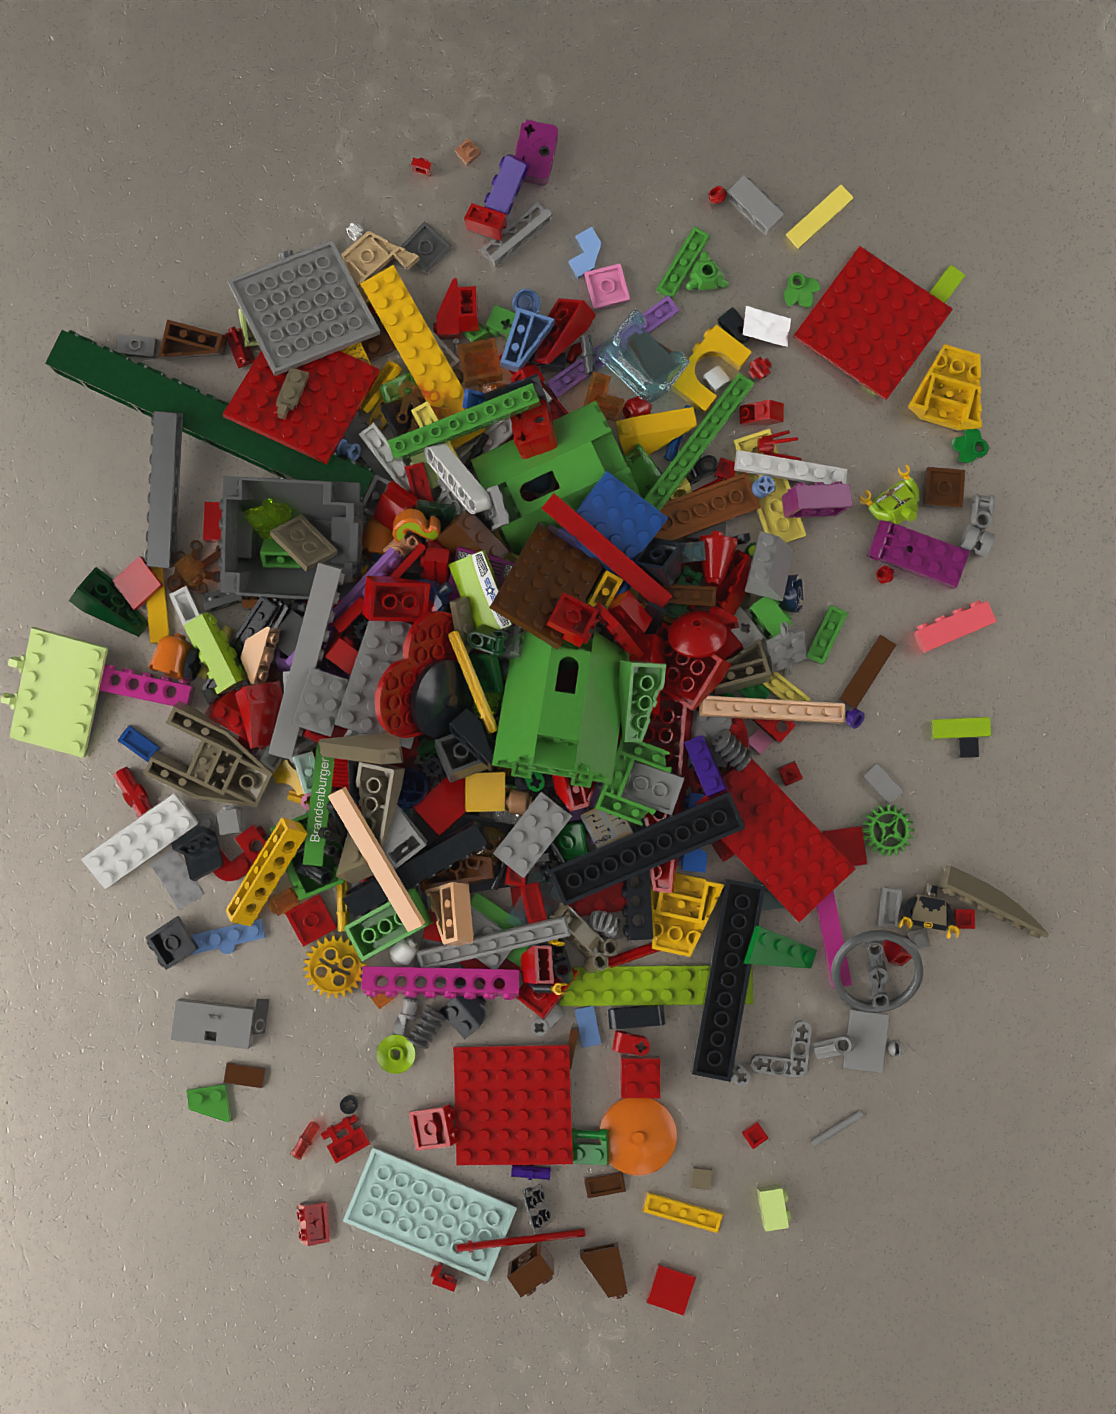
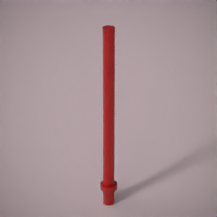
M585 1229L477 1242L468 1240V1243L456 1244L457 1252L469 1251L471 1253L473 1250L585 1237Z

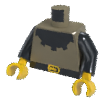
M927 884L925 896L916 894L915 897H911L902 907L901 921L898 924L900 929L903 924L907 926V931H909L912 925L942 931L948 929L946 934L948 939H950L951 933L956 935V939L960 934L950 905L946 902V899L937 898L939 886Z

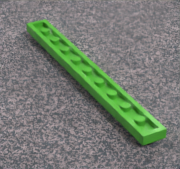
M740 373L737 374L644 500L657 510H662L754 387L755 382Z

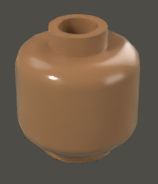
M512 790L510 795L505 798V807L508 808L510 814L523 815L533 803L534 796H531V793L527 790Z

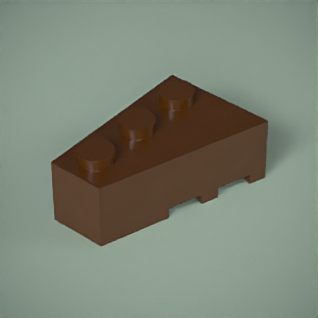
M167 319L158 357L174 359L220 356L224 353L227 336Z

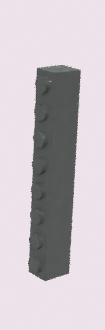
M154 411V415L151 418L153 434L150 438L152 453L149 458L151 473L148 478L151 487L148 494L150 508L147 513L149 529L146 532L148 549L145 552V560L147 561V566L172 568L176 564L174 555L177 544L183 413Z

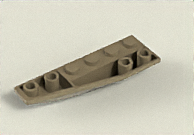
M946 866L937 885L942 888V893L951 897L959 896V901L974 906L976 904V909L984 913L990 911L995 914L994 918L1003 922L1007 919L1012 922L1011 926L1019 930L1023 928L1030 930L1029 934L1038 939L1041 936L1048 937L1049 934L1026 910L1003 892L953 866Z

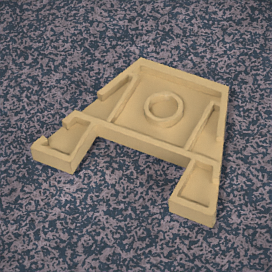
M367 231L340 255L367 306L371 302L360 283L373 277L393 258L407 271L420 260L417 254H412L406 251L405 248L396 246L370 231Z

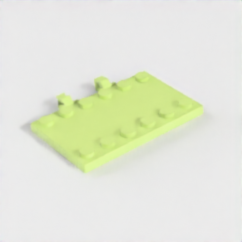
M32 627L26 655H21L20 658L12 656L8 661V666L20 668L19 673H22L19 691L15 692V695L4 693L1 697L2 703L11 705V709L15 710L9 738L78 757H85L108 647Z

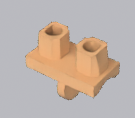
M408 530L399 543L393 539L383 551L386 553L392 547L403 557H406L421 543V540L414 532Z

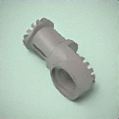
M403 997V1009L399 1016H397L393 1034L404 1036V1028H406L408 1019L416 1020L415 1011L417 1004H420L418 999L412 998L411 1000V998Z

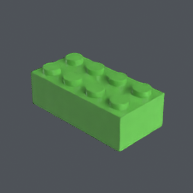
M416 888L407 892L426 922L423 926L408 932L389 901L344 927L361 961L371 958L434 923Z

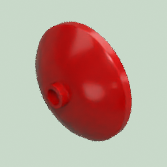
M692 611L680 615L671 623L668 630V640L671 647L678 654L689 658L711 656L724 646L727 639V629L724 622L718 616L705 611Z

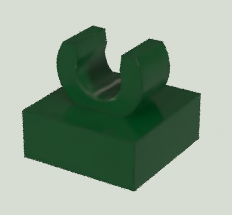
M426 735L418 738L421 746L416 749L424 760L437 754L434 739L429 740Z

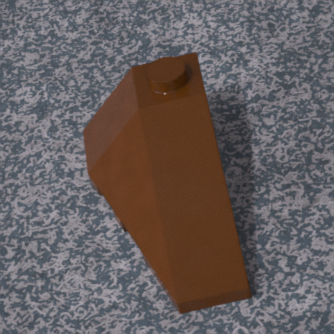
M470 855L463 861L458 860L454 862V865L449 869L438 871L433 878L429 880L426 878L420 881V890L425 892L427 889L451 882L470 885L494 878L493 860L488 857Z

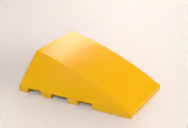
M944 344L908 407L921 420L954 430L982 428V404L980 400L981 354Z
M676 872L673 893L653 891L650 874L653 924L652 949L691 957L724 888V884Z

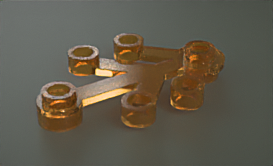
M411 381L401 383L398 392L402 398V404L396 419L399 423H406L409 419L407 412L410 402L414 408L421 405L417 397L428 398L431 402H438L440 400L439 392L417 389L415 383ZM406 387L411 389V393L408 395L404 391ZM432 393L437 394L438 397L436 400L431 399ZM431 406L434 413L441 418L451 415V411L447 407ZM443 409L448 411L446 417L441 414ZM401 414L406 416L405 421L399 419ZM414 415L412 418L411 428L407 431V433L419 428V424L417 423Z

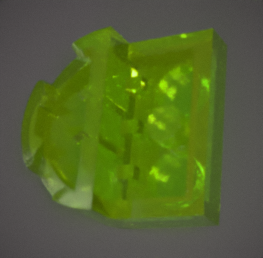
M265 499L262 502V506L246 510L244 517L264 540V538H272L270 530L291 520L292 511L284 502L278 504L274 503L273 499Z

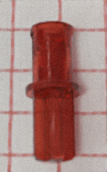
M310 1121L303 1134L299 1135L297 1144L290 1152L293 1157L300 1160L308 1146L312 1145L311 1141L320 1128L318 1123Z

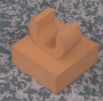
M469 138L455 149V153L467 166L481 155V151Z

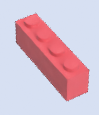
M981 600L969 604L971 608L964 610L962 607L953 611V615L946 618V615L936 618V623L929 625L927 622L917 626L918 630L914 632V636L922 654L997 622L988 601L981 603Z

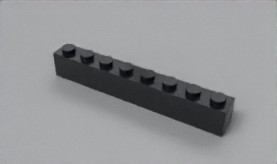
M476 818L422 848L394 870L406 889L409 887L413 889L421 883L420 881L426 878L429 880L442 869L447 870L452 867L454 862L467 859L470 853L474 851L479 852L486 848L489 836ZM375 875L347 890L342 898L355 918L359 915L364 916L368 914L375 906L380 907L388 901V897Z

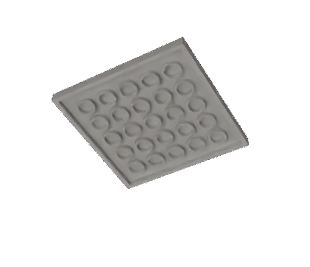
M333 240L227 280L274 376L287 372L290 368H297L380 334V330Z

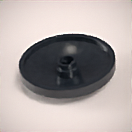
M447 659L436 660L421 671L414 683L410 699L411 715L418 730L426 736L440 739L452 734L449 731V723L465 709H468L470 712L472 710L474 698L460 664Z

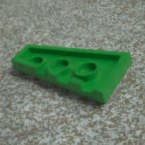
M755 926L744 963L812 968L817 950L761 926Z

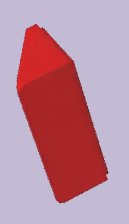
M359 597L333 623L340 633H344L363 614L364 599Z

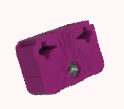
M526 120L525 123L522 122L515 156L531 164L524 182L541 186L549 183L558 142V128L555 125Z

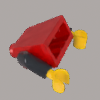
M558 939L529 945L527 951L521 954L520 972L522 974V981L529 983V987L536 993L552 994L554 992L556 995L567 994V992L561 991V986L568 985L567 983H556L553 986L551 946L553 944L561 947L565 943L558 942Z

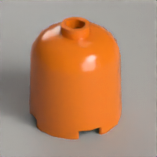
M371 519L366 524L362 537V556L363 554L367 555L370 561H373L371 559L372 553L384 555L383 549L394 539L393 532L375 519Z
M175 633L174 636L167 635L162 637L157 644L148 669L154 672L158 670L164 672V675L167 677L185 681L183 678L184 666L192 644L186 641V636Z

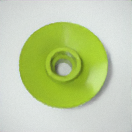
M397 1034L387 1036L380 1042L377 1048L376 1057L378 1064L388 1073H403L412 1066L415 1060V1048L405 1036ZM399 1050L400 1056H394L393 1051Z

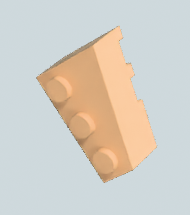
M451 882L425 890L426 896L430 897L432 903L430 906L431 910L436 914L438 920L436 925L443 944L461 946L473 943L469 884Z

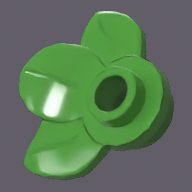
M798 272L793 273L788 278V287L784 292V299L789 307L797 302L802 307L810 308L813 303L812 293L821 289L820 285L814 278H806ZM798 280L800 285H795L793 281Z

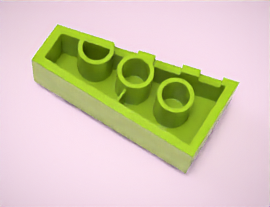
M209 612L202 613L183 625L193 646L200 650L199 658L201 662L209 668L207 674L210 680L214 679L217 687L214 688L217 694L228 691L248 679L243 664L237 658V652L228 644L227 636L223 631H220L217 626V620Z

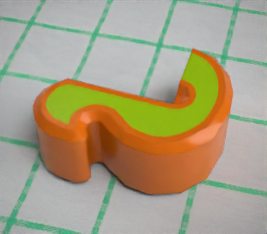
M416 509L403 510L394 519V540L399 543L407 531L410 530L430 541H435L441 533V522L435 516H430V519L427 520L424 514Z

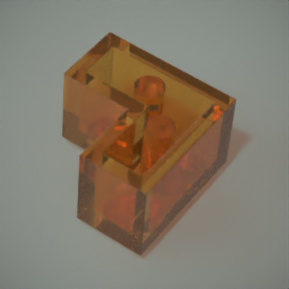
M593 371L584 406L596 401L607 420L620 421L625 399L607 395L611 376Z

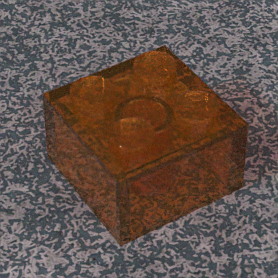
M495 338L458 345L466 387L503 381Z

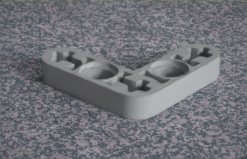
M799 1020L794 1024L789 1058L756 1054L750 1060L751 1068L755 1072L794 1078L803 1077L807 1072L811 1026L803 1020ZM801 1024H804V1027L807 1028V1032H803L802 1037L806 1039V1042L795 1040L796 1037L800 1038V1032L797 1028H800ZM797 1044L805 1046L803 1054H796L795 1046ZM794 1056L804 1058V1061L800 1060L799 1063L803 1070H799L798 1074L793 1069V1067L797 1066V1060H793ZM761 1058L763 1063H768V1059H771L769 1063L770 1070H767L768 1067L763 1065L760 1066V1069H757L754 1062H758V1059ZM776 1061L783 1062L784 1067L781 1071L773 1069V1064Z

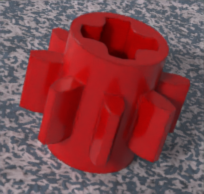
M760 356L749 364L751 369H749L748 373L753 379L757 377L759 380H762L771 373L770 368L772 364L768 358L763 360Z

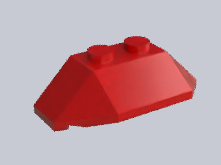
M234 689L219 696L218 700L209 705L204 715L249 743L235 695L238 691Z
M552 775L555 792L570 811L589 806L596 781H592L591 787L587 788L571 785L570 777Z

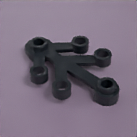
M329 801L327 803V810L330 814H333L339 834L331 831L329 827H321L318 830V835L320 838L333 840L344 848L348 830L345 828L333 804ZM327 844L324 847V854L326 856H335L341 859L343 851L338 850L335 845Z

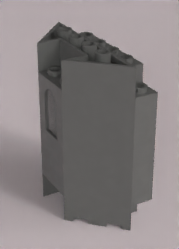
M223 476L222 499L220 500L222 518L219 521V528L221 530V538L219 539L221 557L218 560V566L221 570L220 592L236 593V595L309 600L317 567L307 572L302 567H263L260 554L265 528L268 526H280L302 514L338 550L337 556L324 563L343 568L342 573L345 574L343 585L338 586L337 590L340 593L339 600H342L361 580V566L366 563V560H362L363 522L367 521V516H363L365 506L363 497H360V483Z

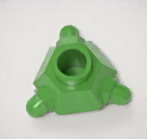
M702 252L699 261H696L690 273V281L686 284L687 290H693L694 288L699 290L717 289L719 286L726 288L729 283L724 279V273L715 260H711L709 253Z

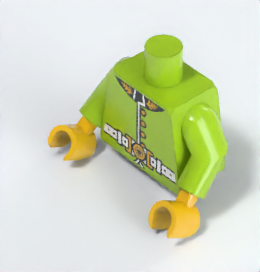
M905 464L906 473H902L900 468H898L899 476L904 478L905 481H899L872 499V501L870 500L871 493L868 490L864 491L867 499L861 495L859 496V502L863 505L867 504L870 512L878 520L900 524L906 519L912 522L917 518V511L919 510L917 503L920 500L919 489L913 477L910 478L909 476L910 468L908 465Z

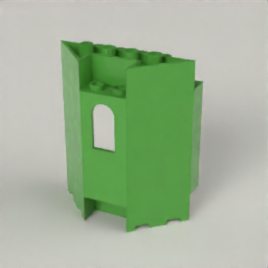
M596 401L553 421L557 447L551 451L528 459H522L513 439L471 459L479 479V484L485 490L491 486L498 485L499 490L503 494V504L509 514V523L501 528L503 531L501 537L505 545L509 543L514 554L520 555L538 522L557 534L563 528L541 509L553 493L576 511L607 470L640 496L636 483L630 473V468L627 466L612 434V430ZM553 471L560 486L559 489L534 501H525L521 497L520 488L523 484Z
M594 631L593 639H589L587 644L582 643L581 647H578L564 640L558 650L529 632L514 635L492 765L512 768L511 776L531 779L532 772L570 777L571 785L590 788L592 781L612 784L621 722L618 683L620 660H629L630 655L596 631ZM560 661L579 665L575 694L555 691Z

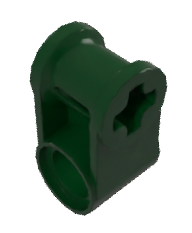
M479 625L468 635L467 639L471 647L495 656H501L506 651L504 644L508 634L505 631L486 625Z

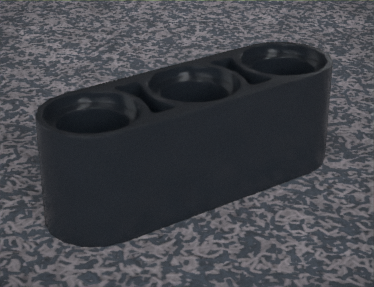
M559 938L558 942H564V939ZM551 944L554 973L560 983L569 984L574 979V972L565 944L561 947ZM563 953L562 956L557 958L555 957L556 954ZM563 970H568L566 974L560 975Z
M664 1005L608 1009L609 1029L665 1025Z

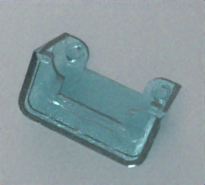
M635 308L599 347L597 355L638 396L648 403H652L670 390L690 361L682 352L673 351L669 354L643 329L646 324L644 315Z

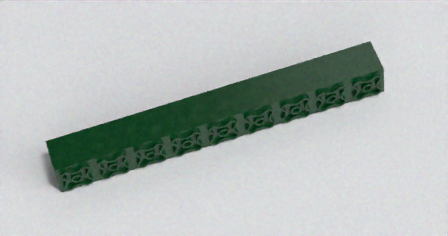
M61 330L45 363L56 374L151 418L154 415V411L183 413V433L283 479L360 483V497H363L364 500L375 476L371 468L347 457L342 459L338 457L339 454L336 452L333 453L326 465L223 417V412L228 406V402L208 393L205 396L200 393L199 389L176 378L170 380L163 372L141 362L136 364L131 361L130 357L118 353L107 346L101 348L97 345V342L81 336L72 330H69V332Z

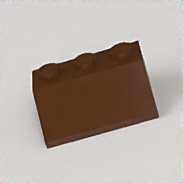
M467 509L461 511L436 538L445 549H449L450 554L454 558L458 547L477 552L485 550L486 554L503 558L509 552L474 514H470Z

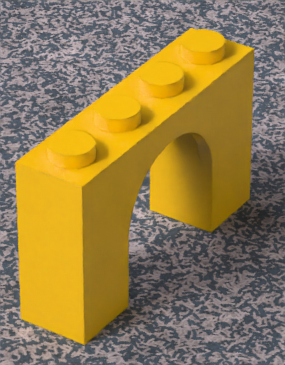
M717 324L713 329L708 328L703 335L705 339L702 343H696L690 358L685 357L680 364L682 368L678 373L674 371L668 379L670 381L668 388L703 415L716 401L717 396L698 381L695 375L696 364L705 357L716 356L723 359L739 372L752 351Z

